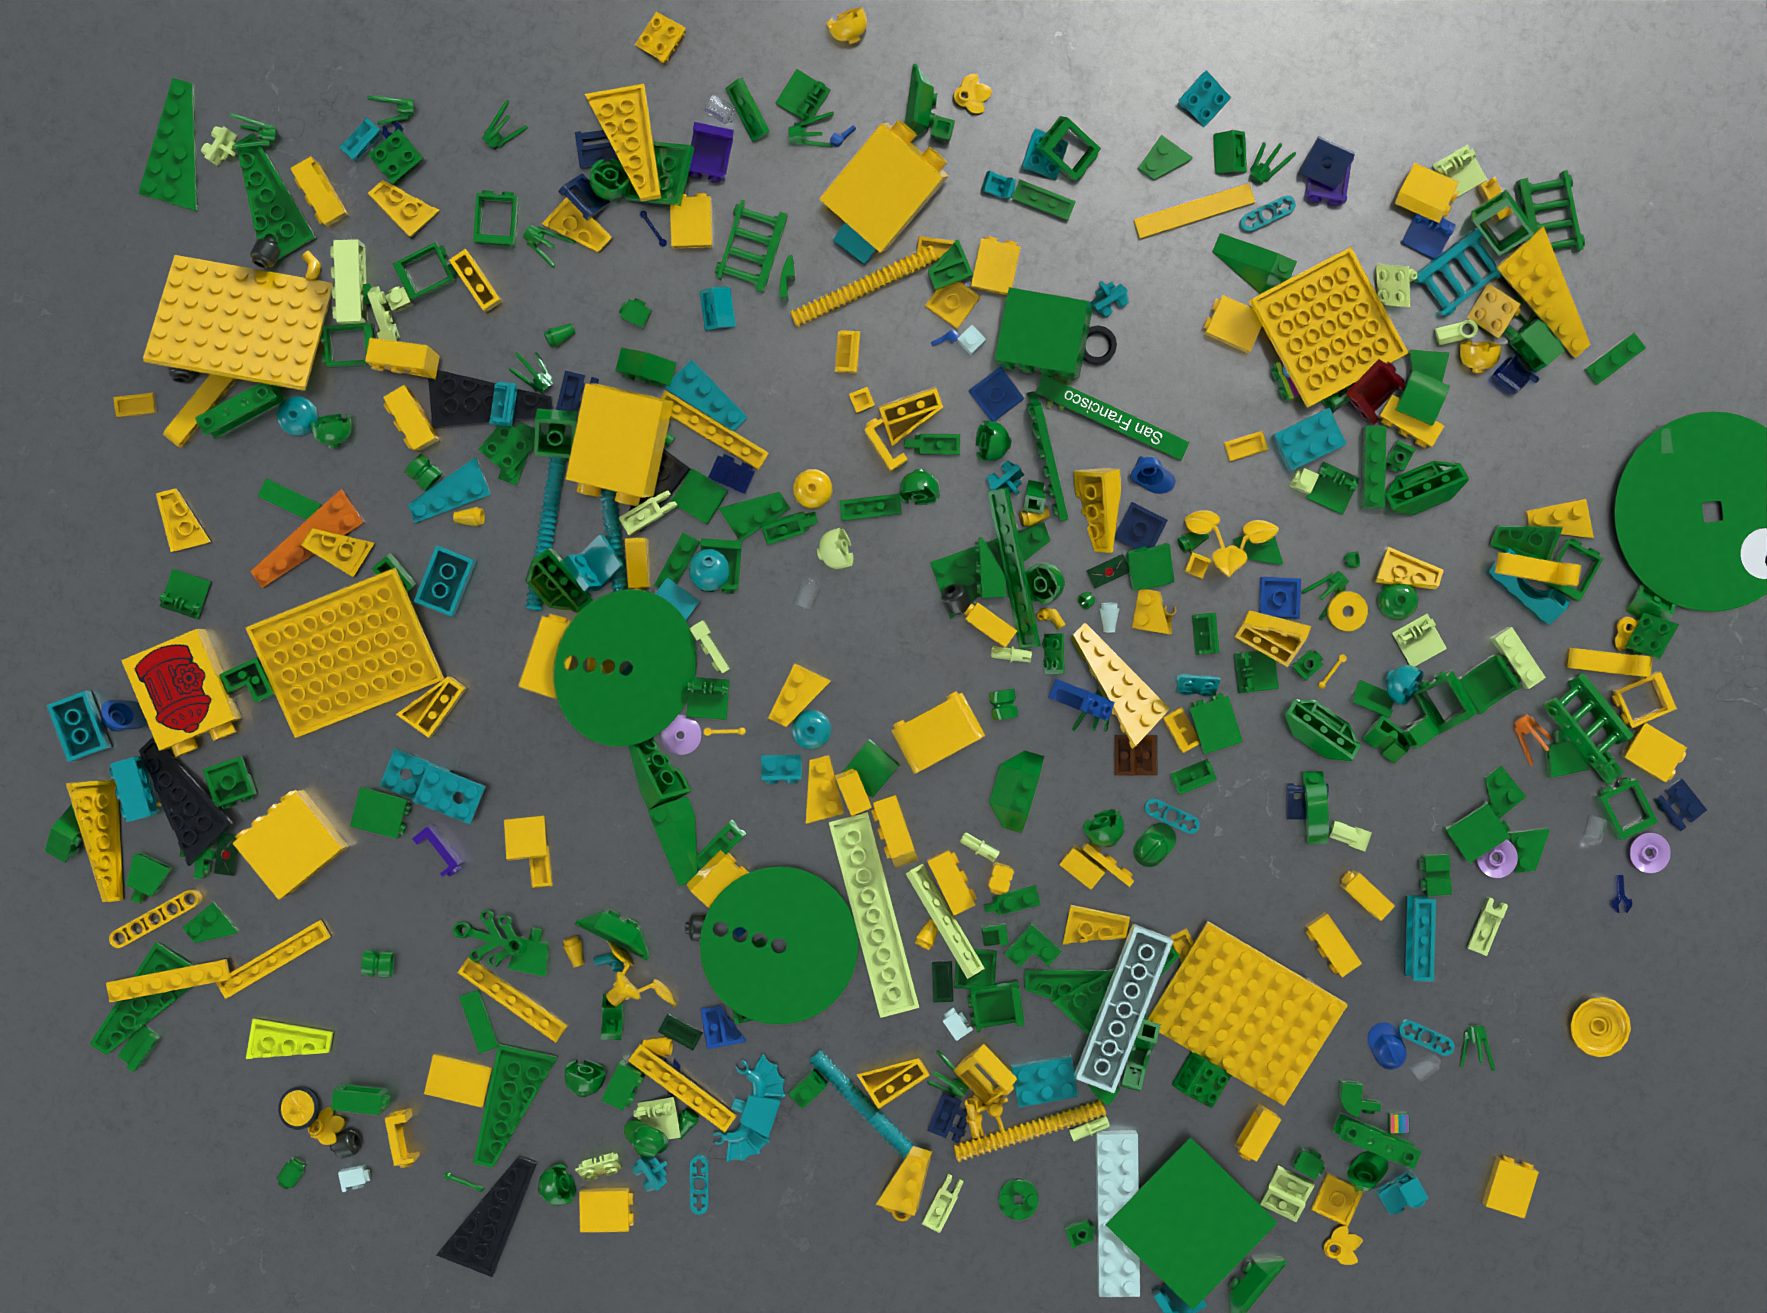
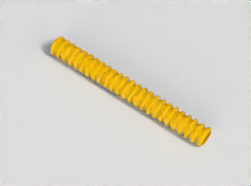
M928 245L927 249L922 248V251L918 250L916 254L911 253L910 257L905 256V259L902 260L901 258L899 262L894 261L893 265L888 264V267H882L880 271L877 269L876 273L871 272L870 276L865 275V278L862 279L861 277L859 281L854 280L853 284L848 283V286H842L840 290L837 288L836 292L831 291V294H825L823 298L820 296L819 300L814 299V302H808L806 306L803 304L802 308L797 307V310H791L790 314L795 325L800 327L801 323L806 324V321L809 320L810 322L812 318L817 319V316H823L824 312L829 313V310L833 311L835 307L840 308L841 304L846 305V302L849 301L850 303L852 299L857 300L858 296L863 297V294L866 293L867 295L869 291L874 292L875 288L880 289V286H886L888 282L891 284L892 280L897 281V278H903L905 274L908 276L909 272L914 273L915 269L920 270V267H926L928 263L931 265L932 261L937 262V255L933 247Z
M1098 1099V1102L1092 1101V1104L1086 1103V1106L1080 1105V1108L1074 1107L1073 1110L1070 1108L1067 1112L1063 1110L1061 1114L1057 1112L1056 1115L1053 1116L1051 1114L1048 1118L1044 1116L1042 1120L1038 1118V1121L1032 1120V1123L1026 1122V1125L1020 1124L1019 1127L1014 1126L1013 1129L1009 1127L1004 1134L997 1131L994 1135L990 1133L988 1137L984 1135V1138L972 1139V1142L966 1141L965 1144L960 1143L959 1146L955 1144L953 1149L956 1159L960 1163L962 1159L966 1161L968 1160L967 1158L970 1157L972 1159L975 1155L979 1157L981 1153L985 1155V1152L991 1153V1150L998 1151L997 1148L1004 1149V1146L1016 1145V1142L1020 1144L1023 1140L1025 1142L1028 1141L1029 1138L1033 1140L1035 1136L1039 1138L1040 1135L1043 1134L1045 1136L1048 1132L1052 1134L1054 1130L1058 1132V1129L1064 1130V1127L1070 1128V1125L1076 1126V1123L1080 1125L1083 1121L1085 1123L1088 1122L1089 1119L1093 1121L1094 1118L1097 1117L1099 1119L1102 1115L1106 1117L1107 1113L1103 1102Z

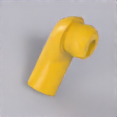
M308 250L301 257L308 264L305 278L312 281L319 277L321 265Z
M1041 608L1037 612V618L1040 621H1052L1057 630L1066 625L1056 609Z

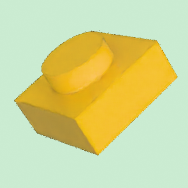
M868 387L849 394L856 413L875 406Z

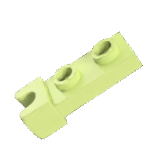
M379 286L373 287L367 294L380 329L377 333L378 338L397 341L400 335L396 324L391 323L393 318L391 312L387 311L385 306V294L383 291H380Z
M704 620L692 626L690 630L696 640L703 642L700 646L706 655L710 653L713 661L711 663L715 670L722 673L728 671L730 668L708 635L711 631Z
M1490 897L1485 899L1481 914L1467 946L1468 949L1485 956L1488 955L1501 920L1504 918L1508 908L1507 904L1500 903L1497 909H1493L1494 899Z

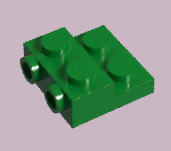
M243 756L202 769L212 799L222 809L234 806L233 802L241 800V803L253 800L252 795L257 794L251 775L248 774Z

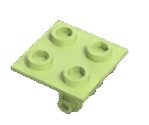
M1468 145L1432 165L1437 173L1459 182L1456 188L1459 191L1457 197L1488 180L1474 157L1476 156L1475 151L1470 149Z
M1376 264L1377 295L1381 303L1389 306L1410 307V281L1417 278V272L1414 269H1409V266Z
M1428 614L1392 633L1409 665L1414 667L1447 649L1435 628L1434 620L1430 619Z
M674 1097L637 1103L638 1108L634 1110L633 1114L640 1122L662 1131L668 1139L681 1138Z
M612 1152L603 1155L604 1160L602 1156H599L600 1162L597 1161L596 1157L582 1161L579 1164V1168L575 1170L583 1180L592 1181L598 1179V1176L603 1174H616L618 1170L623 1168L618 1163L620 1161L618 1153L614 1154Z

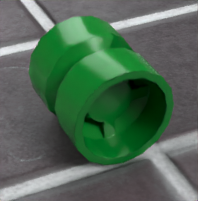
M422 453L413 459L404 470L408 477L412 480H417L416 484L424 492L429 490L443 474L435 465L430 466V460Z
M1015 689L989 692L990 704L994 705V708L991 709L993 721L1019 717L1017 706L1013 704L1016 700Z
M364 950L361 962V975L364 977H374L375 974H378L379 978H391L394 967V953L382 951L380 954H377L376 951Z

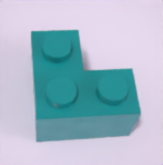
M1410 1170L1375 1190L1390 1215L1401 1213L1407 1205L1410 1208H1419L1426 1203L1425 1200L1429 1199L1418 1178Z

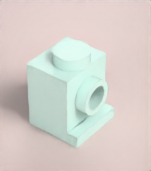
M954 1007L944 1013L945 1017L942 1020L956 1041L973 1030L971 1024L966 1025L968 1020L962 1012L958 1014Z
M366 1164L341 1169L338 1172L342 1192H346L350 1187L352 1189L362 1188L366 1182L371 1181V1173L369 1169H366Z

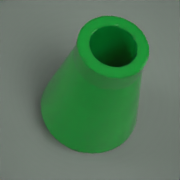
M571 323L549 328L547 332H544L550 347H557L576 334Z
M1193 532L1182 534L1178 538V544L1184 553H1191L1205 540L1209 539L1208 533L1196 534Z
M686 1108L684 1111H681L678 1118L681 1138L678 1139L680 1140L698 1123L699 1116L691 1109Z

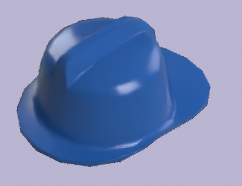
M1140 456L1136 467L1131 472V478L1134 482L1153 493H1167L1174 488L1176 483L1174 475L1165 469L1155 457L1144 458Z
M109 700L102 706L101 713L103 718L101 723L105 724L111 731L120 732L125 729H137L145 726L147 723L138 702Z
M1384 1022L1378 1023L1371 1028L1368 1034V1043L1378 1064L1384 1069L1389 1070L1397 1069L1403 1065L1406 1060L1407 1051L1397 1029L1393 1025Z

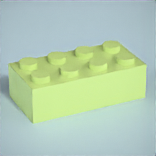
M358 239L333 240L334 246L330 248L331 258H334L331 275L332 278H335V286L332 287V297L336 299V307H333V318L341 325L368 323L367 306L364 305L363 284H366L365 245Z

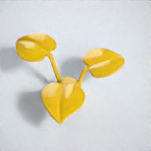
M1202 510L1191 513L1184 519L1187 528L1193 533L1206 534L1212 529L1215 530L1221 548L1213 553V561L1219 570L1228 577L1246 563L1247 554L1243 549L1248 539L1254 544L1263 543L1270 540L1279 531V528L1272 523L1263 520H1253L1243 527L1245 536L1243 537L1240 549L1234 545L1225 548L1219 529L1216 526L1220 523V517L1216 513Z
M606 940L614 955L624 962L625 966L622 973H616L617 981L613 984L614 987L606 994V998L612 1005L617 1007L624 999L628 1000L630 997L639 1000L641 998L639 993L652 988L655 989L662 999L672 1004L673 1008L677 1006L669 989L657 979H654L653 983L637 990L625 976L629 966L634 965L632 956L627 950Z

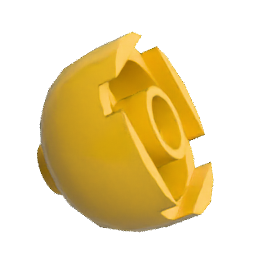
M856 7L838 14L835 21L833 18H830L826 21V25L830 34L836 40L841 42L849 41V44L859 41L860 35L865 32L867 17L863 7L860 9Z
M1473 340L1462 341L1460 343V357L1466 367L1472 368V372L1484 373L1485 369L1494 367L1499 361L1501 345L1498 343L1480 341V343H1473L1472 345Z
M807 469L801 472L795 478L793 484V495L796 501L802 507L808 509H818L825 506L833 493L830 478L823 471L817 469Z

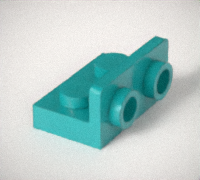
M802 754L761 755V780H765V784H778V780H786V783H798V779H802Z

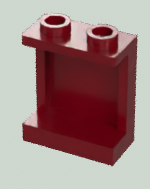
M1380 359L1345 393L1360 415L1373 425L1380 420L1375 411L1397 389H1400L1402 392L1405 389L1403 384L1405 380L1395 373L1397 369L1390 362L1385 363Z

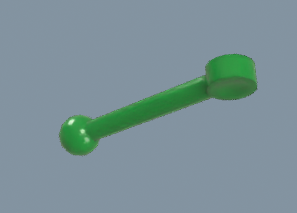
M449 1172L444 1174L445 1180H453L479 1192L484 1190L483 1187L456 1178Z

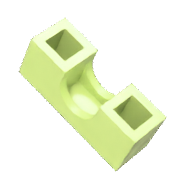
M1507 627L1490 638L1500 654L1504 655L1510 662L1514 672L1520 678V683L1524 689H1530L1546 678L1512 627Z

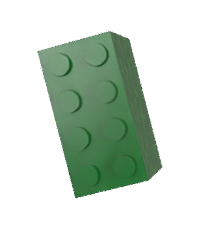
M1009 287L995 360L1002 368L1014 370L1017 367L1022 372L1034 374V371H1039V373L1048 377H1054V374H1057L1061 379L1073 381L1074 378H1079L1093 306L1086 300Z

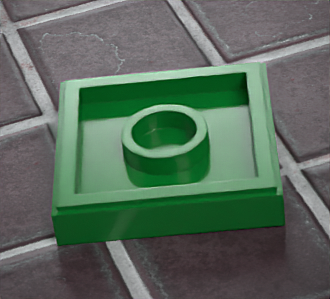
M974 949L985 969L968 979L956 960L954 988L970 989L995 985L997 950Z

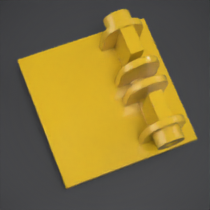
M656 11L635 43V46L656 57L659 62L664 64L665 61L668 62V58L672 54L671 51H675L674 47H678L679 41L685 36L686 28Z
M1487 283L1467 318L1500 339L1514 315L1518 316L1521 312V309H1519L1521 304L1490 283Z

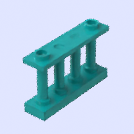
M1474 228L1417 272V278L1413 280L1414 283H1425L1440 303L1442 309L1436 312L1438 316H1449L1456 311L1455 306L1492 278L1496 280L1502 276L1496 268V263L1481 244L1480 237L1483 234L1478 228ZM1469 245L1475 248L1490 269V272L1482 278L1464 255V249ZM1453 257L1458 259L1474 281V284L1467 290L1462 287L1448 267V261ZM1436 270L1444 274L1459 295L1451 302H1448L1432 279L1433 276L1431 274Z
M1407 895L1405 976H1412L1413 981H1434L1436 899H1428V896Z

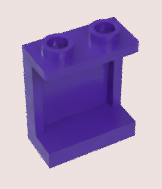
M694 122L691 141L694 151L689 168V177L700 179V176L708 177L709 181L720 183V180L725 181L735 136L734 130Z
M1354 157L1336 189L1308 177L1305 197L1309 198L1311 202L1321 203V200H1325L1335 206H1341V203H1345L1348 198L1347 189Z
M434 824L427 826L412 838L416 845L428 839L448 864V868L440 873L442 877L445 875L450 877L461 869L460 864L463 863V860Z

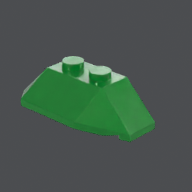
M913 64L905 118V124L917 135L911 143L929 131V125H933L935 113H931L932 105H936L938 94L934 93V86L917 64Z
M1432 461L1396 476L1385 496L1394 512L1415 515L1452 500L1469 481V477L1460 463Z
M547 548L532 559L525 581L549 608L579 612L594 601L588 591H583L563 559L555 550Z
M1294 699L1285 714L1292 735L1326 759L1352 762L1361 747L1350 724L1316 700Z
M1024 750L1000 764L989 804L1002 828L1022 833L1040 777L1044 760L1043 755Z
M611 909L576 920L574 925L609 942L611 941L646 961L649 959L650 953L642 929L638 927L639 923L629 918L626 921L620 918L621 914Z
M1283 1257L1253 1259L1251 1263L1247 1262L1241 1270L1243 1273L1238 1279L1235 1277L1228 1286L1230 1313H1247L1286 1266L1287 1261Z

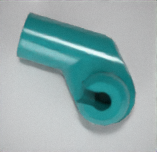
M611 953L593 958L596 967L608 964L615 973L621 972L623 969V962Z

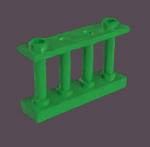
M1568 170L1562 171L1559 174L1560 179L1536 184L1529 183L1528 178L1517 181L1516 187L1521 210L1533 225L1534 233L1541 226H1544L1545 231L1570 226L1572 238L1550 242L1553 250L1574 246L1575 253L1584 249L1583 246H1585V238L1580 233L1571 189L1573 179L1568 174ZM1562 187L1564 199L1539 204L1533 203L1531 196L1533 192ZM1566 206L1567 219L1542 224L1537 222V212Z
M741 200L740 204L735 205L733 215L736 217L722 261L717 262L715 273L719 280H722L723 275L726 274L752 282L756 286V291L764 294L788 215L779 212L778 216L771 217L745 209V200ZM744 216L772 225L771 227L774 228L772 236L768 235L767 237L739 228L741 217ZM735 236L766 244L765 247H768L766 255L762 254L760 256L732 247ZM729 255L759 263V266L762 267L760 274L753 275L726 266Z
M258 383L195 417L204 436L211 433L213 439H217L280 405L285 398L278 386Z
M1582 672L1567 682L1572 689L1560 700L1556 697L1544 703L1543 706L1583 754L1586 761L1595 768L1607 762L1602 754L1615 742L1619 745L1630 740L1634 735ZM1578 695L1584 705L1571 716L1565 709V706ZM1591 711L1597 721L1584 732L1577 722ZM1603 726L1610 736L1597 748L1590 738Z
M1340 1112L1332 1128V1132L1338 1134L1339 1139L1413 1170L1422 1152L1414 1148L1415 1144Z

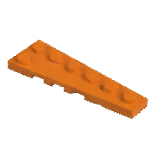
M340 489L250 572L261 588L314 555L313 552L301 546L302 541L311 528L345 535L364 523L344 491Z

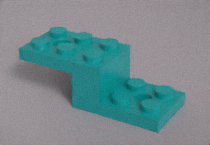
M397 748L393 750L379 785L414 799L413 802L467 824H471L486 787L451 773L452 770ZM405 768L411 771L412 775L409 780H404L401 777V771ZM456 792H461L464 795V801L461 804L454 801L453 797Z

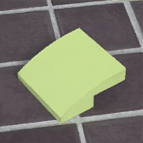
M1278 1165L1264 1192L1260 1205L1297 1222L1315 1183Z

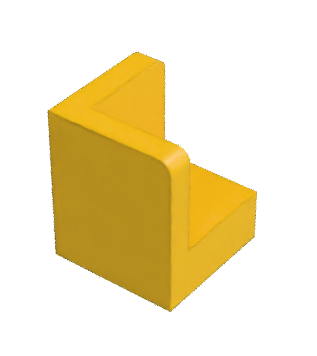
M1191 552L1183 572L1203 579L1211 559Z

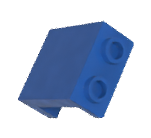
M1055 679L1048 697L1106 721L1115 703L1058 679Z

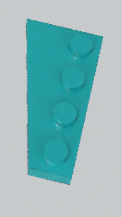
M692 359L672 378L670 386H663L664 389L732 431H735L748 418Z
M477 457L408 504L414 523H419L491 495Z

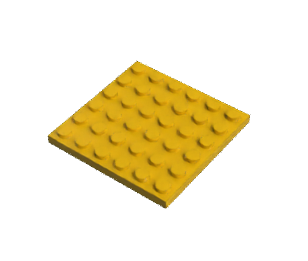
M1352 247L1249 300L1307 408L1358 381L1378 359L1385 363H1392L1409 353Z

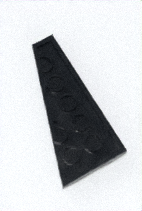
M437 370L436 379L428 378L433 428L489 423L496 383ZM517 389L513 421L535 419L537 409L553 410L551 396Z
M152 737L139 750L147 772L150 773L155 791L159 794L160 802L169 824L179 841L178 845L184 853L187 866H191L234 823L168 750L159 751L154 737Z
M518 1156L436 1256L493 1277L537 1163Z

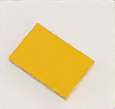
M433 1054L424 1094L483 1108L493 1067Z

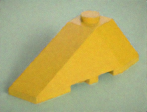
M1097 468L1073 471L1075 493L1077 497H1080L1083 506L1081 512L1082 515H1086L1089 524L1087 530L1094 552L1112 553L1121 495L1120 469Z

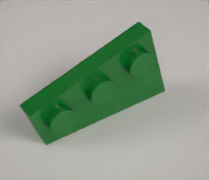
M776 492L718 509L739 541H743L760 530L761 524L775 520L791 508L782 494Z
M1497 525L1490 545L1505 551L1510 548L1520 556L1550 561L1563 527Z

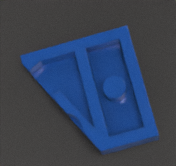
M720 1005L700 1009L707 1049L746 1042L744 1036Z

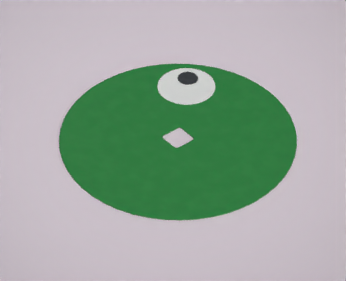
M1713 411L1686 415L1663 425L1653 432L1636 449L1622 473L1615 500L1617 537L1621 550L1633 572L1651 591L1661 598L1687 609L1715 612L1748 605L1767 594V428L1762 424L1747 417L1728 412ZM1721 501L1723 520L1705 523L1702 503Z

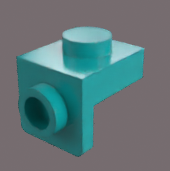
M987 171L981 191L999 198H1010L1015 191L1016 179L1006 178L992 171Z

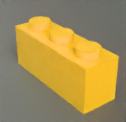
M467 249L449 259L485 313L503 302Z
M1391 395L1378 414V418L1381 419L1380 423L1388 428L1393 426L1398 429L1397 433L1405 438H1413L1416 440L1415 444L1423 449L1432 447L1443 430L1444 425L1435 421L1434 425L1431 426L1396 411L1399 398Z
M948 849L927 860L954 916L976 905L974 900L977 897L973 889L968 890L965 884L968 879L964 870L959 871L956 865L960 862L955 852L950 853Z
M1324 912L1305 925L1308 929L1305 933L1312 942H1317L1319 945L1317 948L1323 959L1328 958L1331 963L1328 966L1334 975L1339 974V976L1344 977L1362 964L1328 913Z

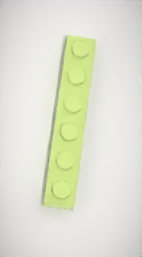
M921 864L907 872L908 879L967 979L985 969L925 866Z

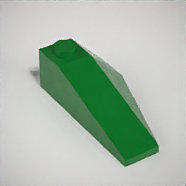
M1222 233L1219 234L1212 251L1260 294L1290 279L1297 263L1296 260Z
M653 738L628 746L639 790L648 810L674 801L691 792L683 773L679 768L676 770L672 766L668 755L662 754L657 748V742Z
M684 797L648 810L656 834L679 887L687 884L698 873L695 813L689 798Z

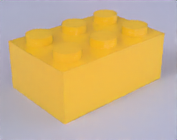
M403 385L383 397L386 401L383 405L389 414L394 415L396 420L393 422L398 431L405 434L404 442L409 449L420 453L441 441L411 388Z

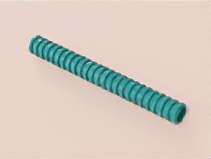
M549 457L551 462H548L550 468H547L549 474L546 475L548 481H545L547 487H544L546 493H543L545 499H542L544 505L541 506L543 511L540 512L542 517L539 518L541 523L538 524L540 529L537 530L539 535L536 537L538 542L535 543L537 548L534 549L536 554L533 555V558L547 548H553L551 544L554 542L552 538L555 536L553 532L556 530L554 526L557 524L556 517H558L557 511H559L558 505H560L559 499H561V486H563L562 480H564L563 474L566 472L564 468L567 466L565 465L567 458ZM528 586L529 593H527L528 599H526L527 605H525V608L527 610L543 611L541 605L544 602Z
M605 489L601 491L602 497L600 498V501H602L601 507H603L601 512L604 513L602 519L605 520V523H603V526L606 528L604 529V532H606L605 538H607L608 543L623 564L612 576V579H610V582L613 584L611 588L615 592L627 590L628 583L626 580H628V577H626L627 571H625L627 566L624 565L626 559L623 558L625 552L622 550L624 549V546H622L623 540H621L623 534L620 533L622 527L619 526L621 524V521H619L620 515H618L620 510L617 508L619 502L615 501V493L617 491Z
M822 1050L818 1051L809 1060V1064H813V1068H817L818 1073H822V1077H826L827 1082H831V1086H835V1090L841 1092L840 1095L844 1096L846 1101H849V1105H853V1109H857V1113L862 1114V1118H866V1122L871 1123V1127H875V1131L880 1132V1136H883L884 1140L889 1142L888 1145H892L893 1150H897V1154H901L904 1160L913 1147L911 1145L912 1142L910 1140L907 1141V1137H903V1133L898 1132L897 1127L894 1128V1124L889 1122V1118H885V1114H881V1110L876 1109V1105H872V1101H868L867 1096H863V1092H859L857 1086H853L854 1083L849 1081V1077L846 1078L845 1073H841V1069H837V1065L832 1064V1060H828V1056L823 1055Z

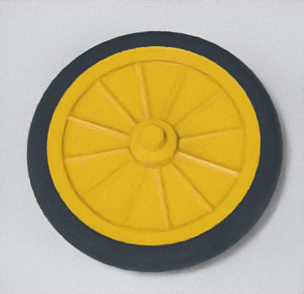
M294 1087L287 1090L281 1097L278 1105L281 1121L287 1127L294 1130L309 1127L316 1120L319 1112V1104L315 1094L305 1087Z

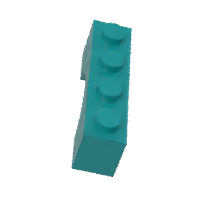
M1510 548L1505 552V553L1517 555V554H1516L1514 551H1512ZM1497 560L1489 570L1495 580L1500 581L1506 586L1511 594H1515L1526 607L1533 610L1539 619L1545 621L1548 625L1563 614L1570 603L1555 588L1551 590H1538L1529 585L1525 578L1495 573Z

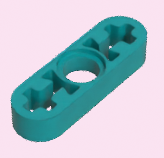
M1282 196L1246 213L1240 220V226L1245 232H1253L1292 213L1296 207V202L1291 196ZM1283 200L1286 203L1290 202L1289 210L1283 208L1278 211L1281 215H1278L1276 207H1280L1283 204ZM1266 208L1273 211V218L1265 219L1262 216V211ZM1258 212V217L1262 224H1259L1258 220L1252 224V228L1249 225L1246 226L1244 224L1247 221L1246 218L1252 220L1257 217L1255 213Z
M1156 798L1146 801L1144 810L1149 816L1188 834L1196 833L1199 830L1200 822L1196 817ZM1157 802V807L1163 809V806H1167L1162 818L1159 817L1160 812H1150L1149 804ZM1170 810H1174L1178 814L1177 820L1174 822H1170L1166 818V814ZM1182 814L1185 815L1184 820H1194L1195 828L1187 830V825L1181 823L1180 827L1177 826Z
M1403 1020L1398 1026V1032L1401 1036L1440 1055L1448 1056L1454 1051L1455 1046L1451 1039L1411 1020ZM1411 1024L1410 1027L1417 1031V1035L1411 1032L1405 1034L1403 1027ZM1424 1032H1429L1432 1036L1429 1043L1421 1041V1035ZM1436 1036L1439 1037L1437 1041L1441 1043H1445L1446 1041H1448V1050L1444 1049V1051H1442V1047L1435 1044Z
M700 1154L695 1155L690 1162V1209L697 1215L705 1213L709 1205V1162L704 1155ZM697 1159H701V1163H705V1166L701 1167V1174L705 1173V1176H693V1173L697 1174L698 1172L697 1166L693 1164L697 1162ZM695 1180H703L705 1187L702 1190L695 1189L693 1185ZM693 1193H705V1196L701 1195V1203L705 1204L701 1210L694 1206L697 1203L698 1195L693 1196Z

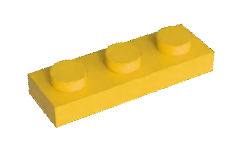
M1087 842L1081 847L1082 850L1130 887L1134 883V880L1131 878L1133 874L1124 867L1120 870L1116 866L1117 861L1111 856L1107 855L1104 857L1099 853L1102 850L1094 843L1089 845Z

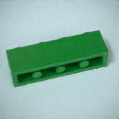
M1365 426L1362 428L1361 508H1385L1387 426Z

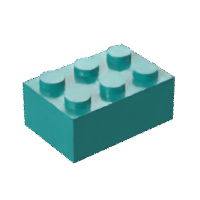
M1330 408L1272 435L1289 472L1347 444Z
M436 545L414 602L455 617L477 561Z
M83 691L47 705L68 762L77 761L112 747L104 724L101 723L102 719L91 691Z
M141 756L110 763L111 768L109 772L117 786L115 794L117 799L121 800L122 807L120 810L123 819L131 822L160 814L150 776Z
M1070 1054L1011 1064L1012 1074L1017 1078L1014 1086L1018 1107L1079 1097Z

